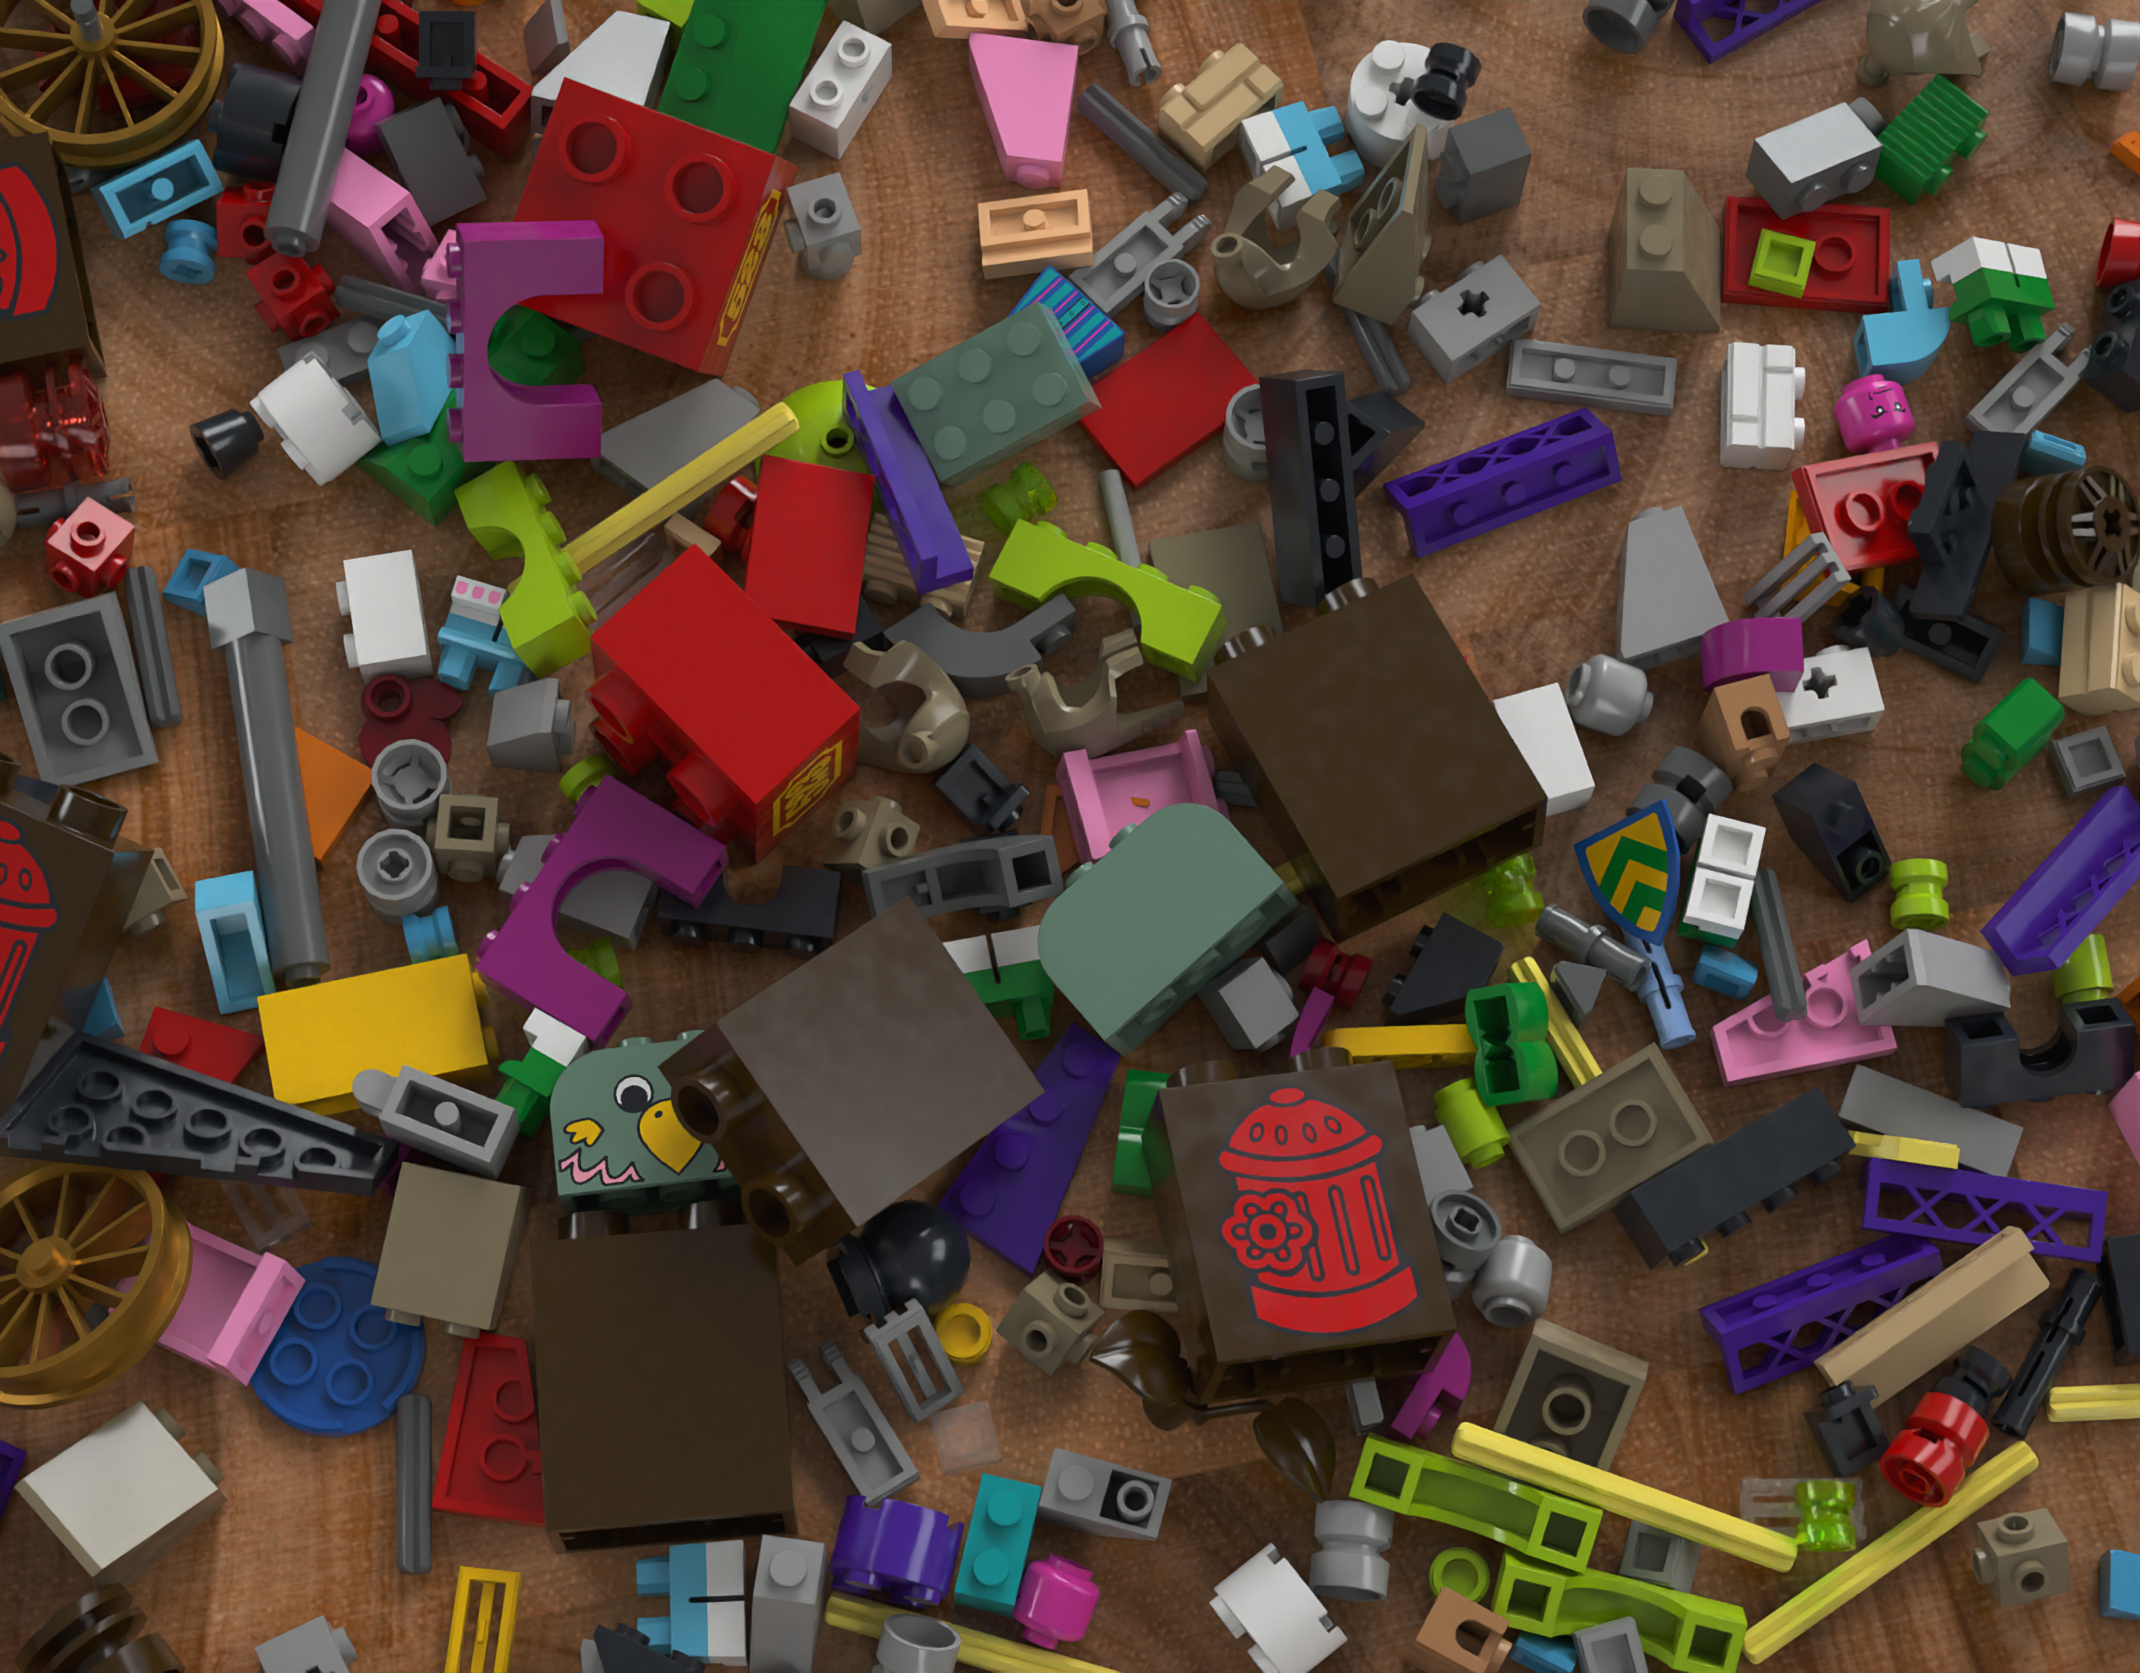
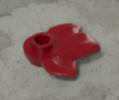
M394 674L381 675L373 679L365 687L361 696V708L366 722L358 739L361 753L369 767L373 768L376 757L387 746L399 740L409 739L420 740L432 745L440 752L447 765L450 761L452 743L448 729L443 721L451 718L463 707V700L451 686L436 679L411 683L406 678ZM394 697L401 701L400 706L394 711L387 712L380 708L382 702L387 698Z

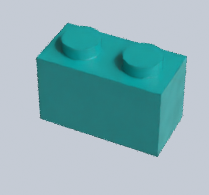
M982 1473L954 1590L955 1605L1014 1618L1012 1611L1015 1608L1035 1529L1038 1505L1042 1495L1041 1486Z

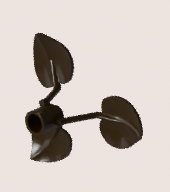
M1148 1310L1130 1311L1114 1321L1103 1332L1090 1354L1089 1361L1113 1373L1132 1391L1141 1396L1145 1414L1157 1428L1163 1431H1173L1190 1418H1193L1195 1423L1201 1426L1210 1419L1260 1412L1261 1414L1253 1421V1431L1260 1448L1267 1458L1290 1481L1318 1503L1322 1504L1329 1498L1336 1463L1335 1444L1327 1424L1312 1407L1294 1397L1284 1398L1276 1407L1268 1399L1208 1408V1404L1198 1405L1190 1366H1188L1186 1359L1179 1357L1181 1345L1178 1334L1161 1316Z

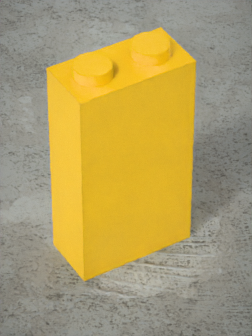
M467 953L257 997L274 1098L322 1116L360 1108L353 1094L352 1084L355 1077L367 1069H375L397 1078L404 1064L457 1086L464 1087L493 1081L490 1061L501 1059L494 1025L483 1027L480 1006L490 1004L488 988L481 981L477 971L473 972Z

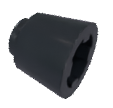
M230 409L189 426L192 440L200 456L211 472L221 480L259 452L258 443L264 440L260 425L249 411L240 414L237 410Z
M1866 585L1851 593L1837 609L1831 624L1832 634L1837 639L1855 649L1868 647L1871 658L1892 656L1902 647L1906 639L1904 619L1874 586Z

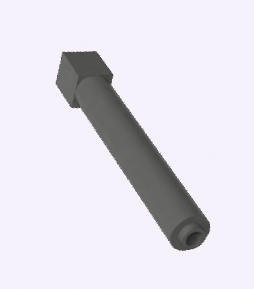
M382 0L323 1L263 232L265 238L272 243V248L280 254L290 257H303L306 252H313L319 248Z
M244 567L203 586L212 650L225 654L272 977L284 980L287 987L301 988L319 983L321 981L320 975L328 972L331 965L282 648L293 642L284 579Z

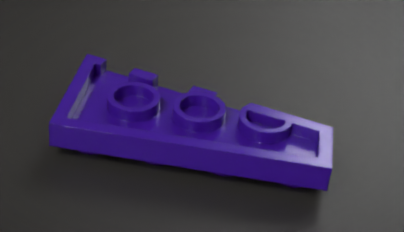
M1072 1022L1034 1074L1045 1093L992 1130L938 1203L939 1207L955 1217L968 1236L1032 1280L1044 1250V1238L1048 1228L1057 1220L1060 1207L1070 1182L1073 1180L1082 1152L1095 1125L1121 1056L1074 1022Z

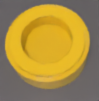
M967 1303L953 1304L945 1308L934 1322L933 1329L952 1365H973L982 1360L988 1353L992 1344V1325L988 1316L977 1306Z

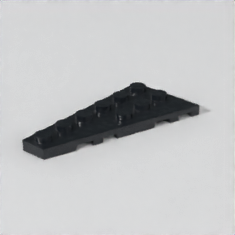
M76 1030L0 1119V1156L136 1171L145 1170L146 1172L362 1196H372L398 1161L399 1142L79 1030Z

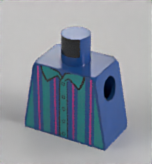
M1051 265L1042 271L1008 315L1009 317L1037 301L1052 308L1088 381L1117 363L1124 355L1125 332Z

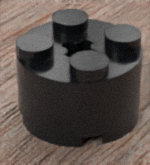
M235 62L232 65L224 101L216 100L213 103L208 118V131L217 134L212 162L215 170L256 181H268L276 184L303 82L302 77L241 62Z

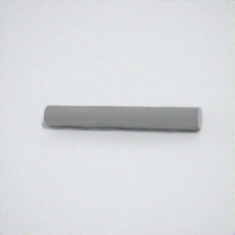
M1117 469L1101 472L1098 477L1116 555L1118 556V561L1137 568L1138 564L1142 563L1121 473ZM1129 609L1134 631L1141 632L1142 624L1140 620Z

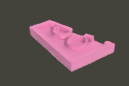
M212 0L213 5L221 14L227 18L233 15L253 38L266 45L299 77L304 78L316 32L311 24L278 0Z
M1867 939L1851 947L1848 952L1825 965L1821 964L1807 972L1801 978L1807 1000V1015L1803 1019L1792 1020L1787 1023L1778 1020L1771 994L1712 1027L1710 1037L1724 1088L1894 1054L1897 1044L1892 1026L1859 1025L1850 969L1871 955Z

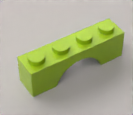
M515 460L505 461L455 489L454 493L468 530L493 560L510 557L525 558L524 571L519 584L511 596L498 608L513 650L540 680L591 652L590 636L594 633L591 624L598 621V618L587 596L583 591H577L575 584L582 581V577L566 550H561L560 544L566 541V536L551 511L546 512L544 505L550 503L551 498L539 476L535 472L527 476Z
M1018 518L988 576L996 597L1031 612L1039 609L1061 593L1069 601L1089 596L1115 600L1128 607L1142 624L1141 645L1147 662L1195 683L1199 682L1227 627L1223 605L1219 604L1220 600L1217 596L1198 586L1191 585L1186 590L1168 582L1169 578L1163 572L1152 566L1138 564L1137 568L1120 562L1118 561V556L1113 551L1100 544L1088 542L1085 547L1067 539L1068 536L1063 530L1051 523L1037 521L1036 525Z
M1372 1432L1366 1439L1349 1493L1350 1497L1405 1515L1423 1517L1478 1533L1509 1545L1526 1555L1581 1573L1585 1572L1603 1515L1602 1508Z
M1508 1547L1504 1549L1490 1604L1491 1612L1510 1621L1508 1627L1551 1638L1558 1635H1572L1571 1632L1631 1616L1635 1619L1643 1652L1658 1658L1672 1669L1688 1673H1735L1748 1626L1744 1609L1741 1606L1587 1567L1584 1573L1577 1572Z

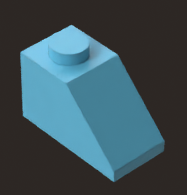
M429 309L408 317L397 315L388 320L378 331L377 337L379 340L367 360L381 439L387 446L429 433L453 389H449L447 384L446 358L447 354H456V342Z
M251 870L195 881V913L220 1014L258 1008V996L277 993L278 991L276 980L272 977L262 905L254 872Z

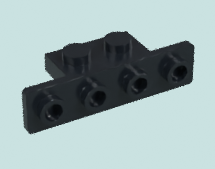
M1976 431L1973 434L1968 450L1964 442L1942 441L1935 463H1931L1927 468L1925 489L1918 508H1914L1911 511L1908 519L1909 539L1911 542H1914L1925 565L1909 606L1913 618L1962 622L1965 620L1992 547L1991 516L1997 497L2009 483L2016 481L2029 445V441L2024 433Z

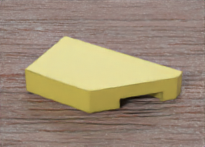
M1848 1130V1134L1856 1144V1147L1848 1153L1850 1155L1949 1169L1958 1168L1960 1148H1957V1145Z

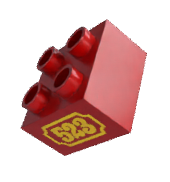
M564 77L513 222L595 220L604 237L603 294L542 295L522 300L516 304L694 371L723 377L786 205V188L793 185L799 166L774 154Z
M696 543L691 545L590 636L595 682L584 691V694L599 715L589 724V729L595 739L619 766L633 776H637L653 761L666 774L670 785L679 795L669 805L670 812L725 845L726 848L733 842L755 865H758L856 774L861 708Z

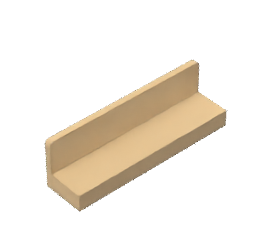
M2006 1227L1813 1361L1830 1387L1833 1385L1837 1386L1846 1380H1851L1853 1387L1874 1385L1879 1397L1869 1402L1873 1409L2049 1287L2048 1279L2029 1253L2035 1248L2021 1228Z

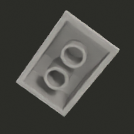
M116 591L0 623V646L42 781L56 785L67 784L73 786L159 761L132 645Z

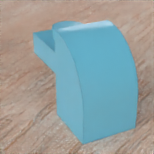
M1919 259L1896 262L1889 278V302L1892 313L1862 316L1853 338L1860 378L1880 374L1884 376L1886 381H1895L1900 385L1910 383L1929 370L1942 347L1950 328V307L1933 308L1932 284L1928 278H1922Z

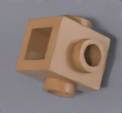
M1030 0L1029 16L1026 17L1025 22L1033 40L1079 46L1078 56L1102 45L1104 16L1107 15L1108 11L1105 0Z

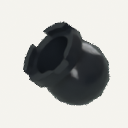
M909 1199L891 1203L865 1223L858 1237L849 1233L830 1245L828 1248L833 1246L837 1258L826 1262L849 1318L861 1313L867 1326L874 1323L879 1329L887 1324L884 1318L887 1314L895 1311L900 1316L907 1312L905 1303L913 1298L920 1303L927 1316L936 1315L953 1303L968 1281L972 1257L967 1235L953 1215L934 1203ZM863 1329L859 1330L860 1337L869 1345L870 1342Z

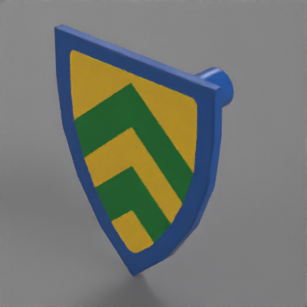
M1661 799L1573 845L1582 874L1591 894L1608 917L1630 935L1656 946H1661L1672 921L1680 886V851L1666 799Z

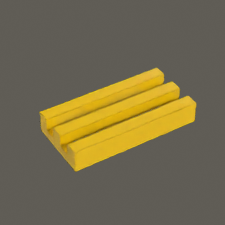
M460 1566L444 1673L460 1672L473 1581L483 1582L470 1673H484L497 1584L506 1585L494 1673H509L522 1574L521 1572Z

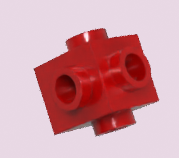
M252 181L244 184L243 187L226 186L216 203L218 257L245 258L246 263L258 265L277 252L272 248V243L263 234L276 186L275 183Z
M276 252L245 272L263 299L253 306L272 334L282 328L292 343L303 338L318 335L331 321L341 315L329 297L335 292L336 287L320 263L309 268L302 257H290Z
M87 497L67 520L59 518L48 530L43 541V546L46 548L45 573L61 589L71 593L76 592L86 599L98 596L106 586L110 589L114 588L128 570L129 560L132 558L135 526Z

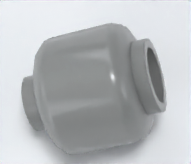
M1599 654L1591 657L1586 663L1579 662L1576 664L1568 678L1564 691V700L1566 705L1570 706L1571 716L1577 724L1618 737L1626 734L1635 723L1642 725L1646 721L1653 705V693L1647 691V678L1641 668L1607 655Z
M1519 1235L1503 1237L1484 1264L1478 1268V1272L1472 1281V1302L1483 1313L1486 1320L1494 1325L1504 1328H1520L1527 1325L1531 1320L1540 1317L1548 1306L1552 1279V1261L1542 1249L1535 1246L1534 1242L1526 1237Z

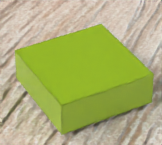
M1762 228L1747 285L1801 298L1805 290L1816 242Z

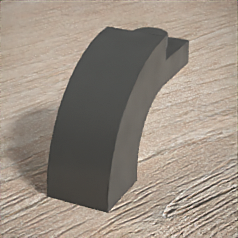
M1061 593L1006 629L996 632L978 633L952 625L937 612L931 602H928L883 632L884 652H887L901 640L911 642L922 649L942 668L959 690L962 697L988 698L1016 692L1011 691L1005 681V677L1012 671L1025 665L1036 664L1040 674H1042L1043 658L1040 654L1043 652L1046 656L1052 655L1062 649L1072 639V633L1075 631L1076 609L1066 596Z
M1017 835L956 844L909 855L910 859L861 871L871 919H874L907 896L911 897L924 918L947 912L982 906H1007L1011 908L1060 895L1065 891L1054 838L1051 835Z

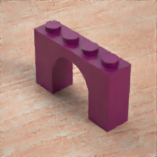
M595 220L456 223V243H447L446 246L448 278H456V298L447 299L446 302L448 333H456V354H447L446 358L448 388H456V408H447L446 412L448 442L457 443L463 462L601 457L602 403L593 384L521 385L507 380L490 366L487 358L488 341L494 325L504 312L516 303L542 295L603 294L604 237Z
M608 774L605 775L598 787L590 785L582 793L573 812L577 818L565 835L559 832L551 839L541 857V863L545 865L533 883L525 881L520 885L508 906V911L512 914L499 932L493 929L485 936L475 954V959L479 961L475 969L483 983L531 1013L537 1008L586 1036L589 1046L593 1051L602 1050L606 1047L632 1008V1004L626 991L577 962L559 944L557 923L561 907L567 896L577 885L591 876L608 871H627L647 878L698 909L729 862L725 845Z

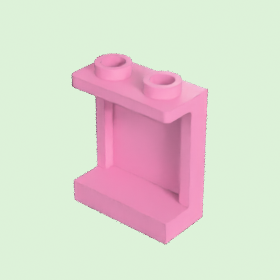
M1196 729L1184 731L1180 741L1176 743L1090 760L1088 759L1086 749L1065 752L1055 773L1081 866L1087 862L1095 865L1111 850L1109 843L1112 838L1124 827L1131 823H1136L1139 826L1156 811L1173 804L1195 803L1216 810L1230 821L1226 802L1222 797L1216 798L1211 782L1215 775L1211 750L1208 745L1201 746ZM1131 797L1146 798L1150 800V805L1148 807L1133 805Z
M187 1222L193 1242V1263L189 1284L176 1315L156 1345L247 1386L306 1280L284 1259L265 1252L262 1257ZM152 1233L144 1238L142 1246L150 1245ZM138 1276L121 1279L116 1285L115 1290L128 1294ZM110 1307L108 1314L110 1315L115 1308Z

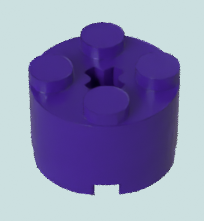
M850 1495L845 1497L828 1571L834 1575L831 1587L841 1592L866 1596L868 1589L891 1593L890 1604L915 1611H925L926 1605L939 1606L940 1600H946L950 1590L964 1524L959 1521L947 1526L948 1515L903 1501L883 1498L879 1510L863 1508L866 1496Z

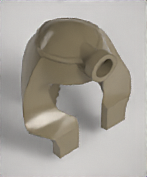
M1873 0L1867 14L1866 35L1869 49L1857 66L1859 79L1868 86L1877 87L1883 85L1890 74H1969L1979 78L1983 74L1979 60L1988 56L1991 49L1979 33L1975 31L1969 33L1965 14L1968 9L1972 8L1974 4L1979 3L1980 0Z
M1273 165L1262 176L1245 184L1236 193L1226 229L1223 234L1213 240L1210 248L1215 260L1214 272L1217 281L1226 295L1238 305L1255 311L1278 308L1298 297L1320 275L1335 256L1339 247L1335 239L1339 231V224L1331 219L1342 207V203L1339 197L1323 189H1320L1311 197L1295 217L1301 237H1298L1295 242H1291L1286 247L1277 248L1271 244L1265 230L1266 208L1296 180L1293 174L1276 165Z
M1133 627L1101 639L1096 667L1078 686H1062L1047 671L1040 674L1036 664L1022 666L1005 677L1009 689L1017 691L1023 704L1029 733L1044 751L1060 759L1065 752L1086 749L1088 759H1092L1136 740L1137 737L1144 736L1147 732H1153L1155 728H1161L1164 724H1170L1174 720H1179L1184 716L1183 701H1172L1167 704H1160L1157 707L1143 709L1139 712H1132L1131 714H1123L1117 711L1115 679L1128 670L1143 664L1138 646L1128 649L1139 644Z
M901 640L887 652L871 650L860 641L853 643L842 666L875 689L884 690L885 696L889 697L891 702L896 705L898 713L893 723L881 728L865 727L860 718L857 763L904 773L929 774L943 768L954 760L967 743L970 716L959 690L942 668L922 649L905 640Z

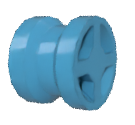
M181 219L167 223L163 238L168 247L167 251L160 257V272L169 279L185 284H204L212 281L216 271L212 253L218 249L217 230L213 226L195 220Z
M447 905L435 908L432 915L418 917L413 913L401 916L412 965L460 955Z

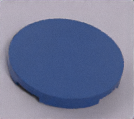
M334 1256L324 1257L321 1261L312 1262L295 1269L306 1281L250 1379L251 1385L263 1405L271 1414L287 1426L302 1433L319 1437L336 1438L360 1434L392 1417L397 1412L399 1397L412 1394L415 1390L426 1359L427 1344L422 1317L420 1326L385 1320L386 1308L370 1305L379 1266L357 1258Z

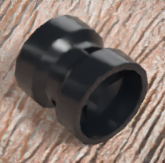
M1446 42L1436 43L1431 47L1424 64L1426 73L1417 78L1410 98L1420 111L1431 117L1446 121L1456 120L1461 117L1468 97L1465 92L1475 85L1482 65L1473 53L1461 46Z
M1965 1345L1953 1361V1372L1949 1376H1941L1929 1392L1944 1393L1965 1402L1984 1420L1989 1414L1987 1405L1993 1398H2001L2014 1381L2009 1371L1989 1353L1973 1345Z

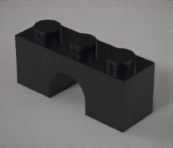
M727 865L698 909L662 888L657 915L661 935L669 936L672 942L680 945L700 946L703 945L704 940L727 943L728 948L743 953H758L764 947L785 950L787 956L795 959L811 960L834 945L836 941L843 893L841 872L783 865L781 884L777 893L767 902L753 906L736 902L726 892L728 883Z
M2117 997L2059 1004V1025L2057 1031L2048 1042L2033 1049H2020V1039L2003 1012L1945 1019V1081L1961 1108L1990 1109L1999 1103L2022 1100L2046 1102L2054 1099L2056 1096L2084 1092L2093 1095L2106 1094L2113 1089L2123 1088L2134 1075L2135 1023Z

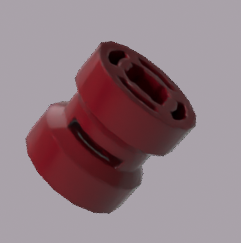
M1320 936L1308 959L1297 989L1311 994L1315 986L1334 996L1335 1006L1351 1013L1368 978L1374 959L1360 953L1353 955L1339 951L1335 942ZM1337 964L1338 967L1330 983L1328 982V979L1331 975L1334 965Z
M1067 1215L1056 1220L1048 1228L1044 1238V1266L1046 1270L1052 1268L1066 1281L1078 1287L1089 1283L1098 1274L1103 1255V1236L1098 1226L1090 1219L1080 1215Z

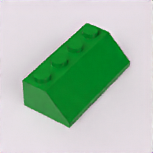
M694 0L657 111L775 155L790 113L789 105L796 95L828 0Z
M513 305L504 312L494 325V333L487 347L488 363L507 380L528 386L572 385L585 372L580 342L543 313L524 306ZM456 388L452 389L429 433L391 446H387L382 441L355 462L358 467L435 528L459 504L454 490L491 470L499 462H463L457 443L448 442L446 412L447 408H456Z

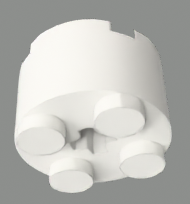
M1392 40L1382 41L1374 47L1371 53L1362 59L1353 73L1345 115V126L1347 133H1350L1351 138L1357 145L1356 150L1359 154L1377 167H1385L1416 124L1427 127L1428 160L1431 159L1430 162L1440 156L1441 152H1444L1448 129L1454 127L1455 120L1446 121L1431 117L1420 111L1410 98L1417 78L1426 73L1424 64L1430 49L1422 45L1398 43Z
M311 351L261 390L258 396L250 401V404L261 419L270 428L274 427L284 439L281 445L301 470L305 468L319 486H323L326 482L334 480L383 440L374 423L346 387L343 388L335 378L331 379L329 377L333 372L317 354Z
M1269 1543L1213 1588L1218 1596L1209 1603L1236 1639L1247 1632L1255 1642V1645L1247 1652L1263 1673H1308L1348 1639L1339 1626H1336L1329 1633L1327 1632L1334 1625L1326 1615L1328 1613L1327 1610L1284 1557L1274 1565L1281 1556L1276 1547Z

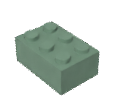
M1038 301L890 382L939 481L954 487L963 484L1102 408L1052 308Z

